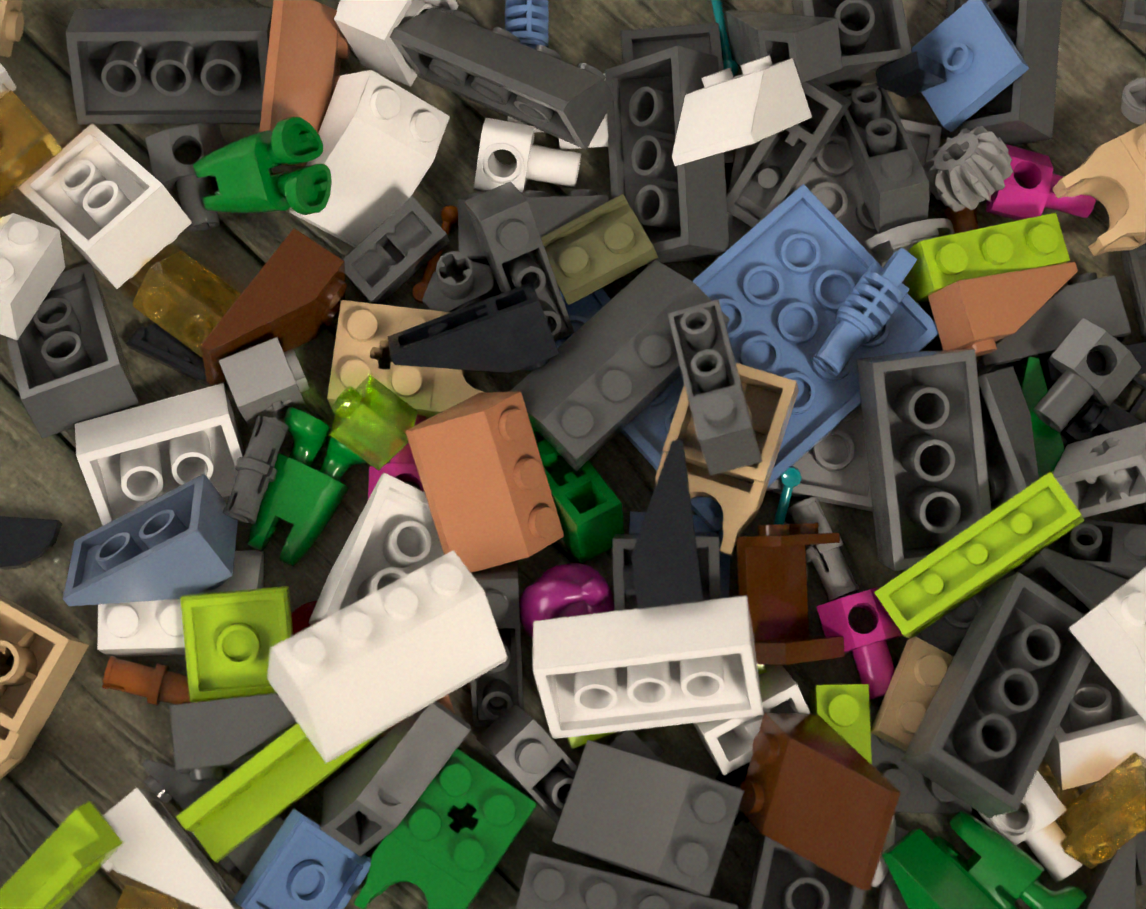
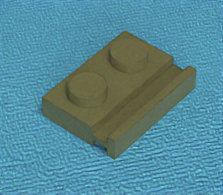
M624 194L541 237L556 282L568 306L658 258L653 244L635 213L630 208Z

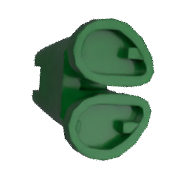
M301 117L283 119L276 124L273 131H263L232 142L202 157L193 165L196 178L216 177L219 191L202 197L207 211L264 213L285 211L292 208L299 214L308 215L319 213L326 208L331 193V171L325 164L310 165L292 172L273 173L271 170L273 167L285 163L293 165L308 162L318 158L323 153V143L319 134L310 123Z
M289 407L284 416V423L289 427L288 431L293 437L292 451L289 457L280 453L277 455L274 466L277 474L275 480L268 483L260 504L256 523L251 525L247 545L262 552L274 535L280 519L288 521L294 525L286 538L279 561L294 567L313 546L346 495L349 487L340 482L346 470L353 465L363 464L371 460L376 448L348 432L335 429L330 438L325 459L318 471L310 466L327 440L331 428L316 417L299 409Z
M962 810L950 820V825L976 852L969 859H966L942 837L935 836L932 840L998 909H1018L1014 904L1019 898L1031 909H1077L1088 896L1078 886L1069 885L1056 891L1043 886L1037 881V878L1045 869L1010 840Z

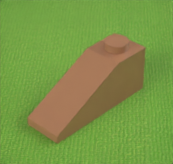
M1070 262L960 280L928 295L943 350L975 349L976 357L996 351V341L1014 334L1078 272L1076 263Z

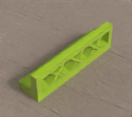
M1050 471L874 593L902 634L911 639L1030 559L1044 547L1046 548L1084 522L1083 516Z
M297 723L176 817L185 830L193 832L213 861L218 863L388 731V729L326 763L299 723Z
M91 801L77 807L1 887L0 909H60L122 846L123 841Z

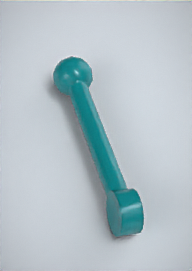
M710 0L713 6L715 22L719 25L723 70L731 68L734 77L737 75L739 67L732 60L721 0Z
M791 466L781 475L784 485L773 525L784 524L793 487H796L801 481L800 470L795 466Z

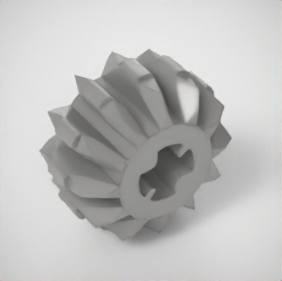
M983 126L976 127L972 131H969L967 128L962 129L958 136L954 138L947 137V143L942 147L935 148L933 150L934 157L925 164L924 167L927 171L926 176L929 180L930 191L937 200H941L945 206H949L954 212L963 210L965 207L970 210L975 209L979 202L985 199L990 201L991 195L995 191L1005 188L1004 180L1009 178L1014 172L1010 165L1012 158L1008 154L1009 149L1001 138H997L992 131L988 132Z

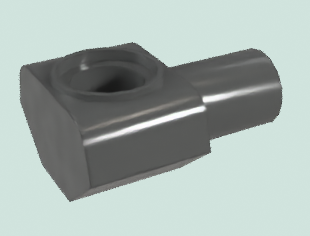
M196 123L168 128L146 137L153 176L166 189L177 187L181 209L192 222L186 228V231H203L220 225L218 212L207 211L202 197L214 193L211 181L216 180V177L196 178L193 167L194 163L190 165L182 164L174 158L175 152L183 146L197 148L201 153L200 159L224 147L220 125Z
M451 251L445 253L437 262L436 271L433 272L423 296L424 309L451 313L494 297V279L491 268L488 265L470 261L461 252Z
M1082 318L1050 356V362L1062 375L1035 406L1033 412L1050 428L1061 432L1089 398H1092L1101 405L1110 406L1142 367L1131 351L1108 331ZM1091 349L1098 350L1105 358V369L1101 375L1094 374L1088 368L1086 361Z

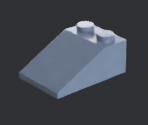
M202 474L75 540L63 600L68 606L180 599L182 595L197 594L203 590H214L223 585L229 577L233 576L238 520L230 518L223 513L227 503L207 476Z

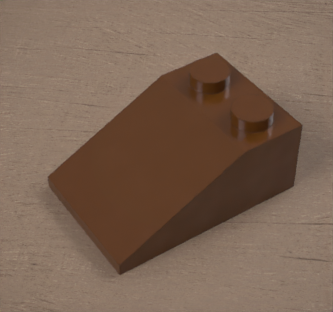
M293 228L201 344L207 382L212 386L227 382L219 363L221 359L276 337L285 352L315 339L325 326L329 328L334 327L338 322L341 300H345V290L347 288V283H345V261Z
M764 713L759 733L753 741V753L745 781L740 786V790L744 792L738 809L763 835L858 889L870 890L901 792L818 714Z

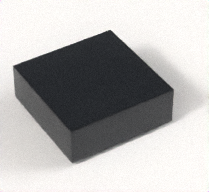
M916 51L875 70L878 87L905 99L947 81L943 64Z

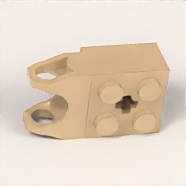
M1146 123L1098 146L1086 159V162L1060 179L1052 188L1057 198L1080 195L1092 196L1099 200L1106 208L1109 215V228L1107 232L1097 238V241L1088 246L1094 256L1109 251L1133 250L1146 243Z
M341 300L327 396L332 412L391 419V416L396 414H418L429 419L478 393H485L484 391L474 389L466 382L463 376L465 370L394 365L393 362H391L390 369H380L378 359L390 355L388 336L449 314L450 312Z
M736 363L762 462L710 476L698 441L684 384L655 476L657 484L671 441L683 440L691 499L708 497L720 504L724 515V536L720 551L730 556H733L737 547V537L741 536L759 514L799 391L797 381Z
M0 596V781L25 760L89 647L87 643L3 596ZM10 656H14L12 668L6 664Z

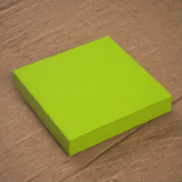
M289 586L182 595L180 602L190 703L277 693L267 679L270 649L293 636Z

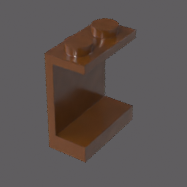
M818 523L757 525L758 536L737 537L739 597L747 596L757 664L787 665L845 657L844 636H809L805 545L840 543L839 532L819 533Z

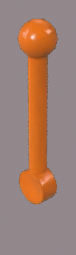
M452 205L444 207L440 215L443 220L441 228L447 235H449L452 224L458 222V208ZM443 249L428 262L422 281L413 288V298L418 303H423V296L433 272L436 271L437 262L441 257Z

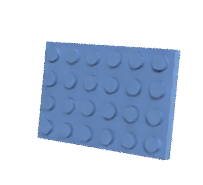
M804 184L693 280L712 301L719 299L722 312L730 319L727 332L736 363L797 381L799 391L768 487L861 405L857 359L906 352H920L939 335L932 318L907 293L874 340L866 343L862 342L839 375L834 376L827 373L813 361V357L837 325L835 319L838 309L873 262H876L878 265L880 264ZM683 375L677 378L621 430L625 437L656 470H658L664 452L663 447L685 384ZM708 497L691 499L692 510L713 532H719L723 529L724 515L722 507L718 502Z

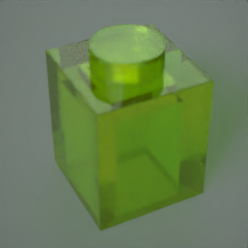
M369 375L356 389L348 386L336 399L332 407V411L336 414L330 435L379 471L409 443L405 431L414 427L418 411Z

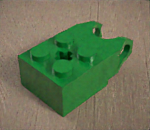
M456 749L397 828L384 837L373 853L366 884L353 904L360 909H367L374 898L382 894L391 885L398 882H411L424 892L428 902V909H468L536 810L537 803L465 753ZM468 805L475 808L477 811L472 817L478 820L477 826L473 830L464 827L459 833L454 832L451 829L455 822L450 818L452 811L455 808L463 811Z

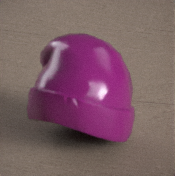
M579 563L557 565L548 569L541 577L536 579L534 584L525 588L519 600L520 620L527 635L533 639L534 621L614 611L613 596L604 577L592 567Z

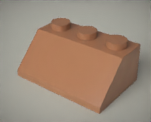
M273 0L260 132L273 131L276 124L283 119L301 117L319 133L340 77L341 59L349 60L351 51L349 43L334 20L337 10L315 0ZM307 162L299 163V164H293V165H292V164H286V163H285V164H282V165L303 166V167H306Z
M521 391L478 393L405 431L444 555L454 550L470 573L530 557L564 537Z

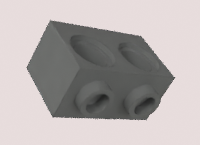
M412 196L342 259L345 261V276L370 303L382 304L450 243L448 235Z

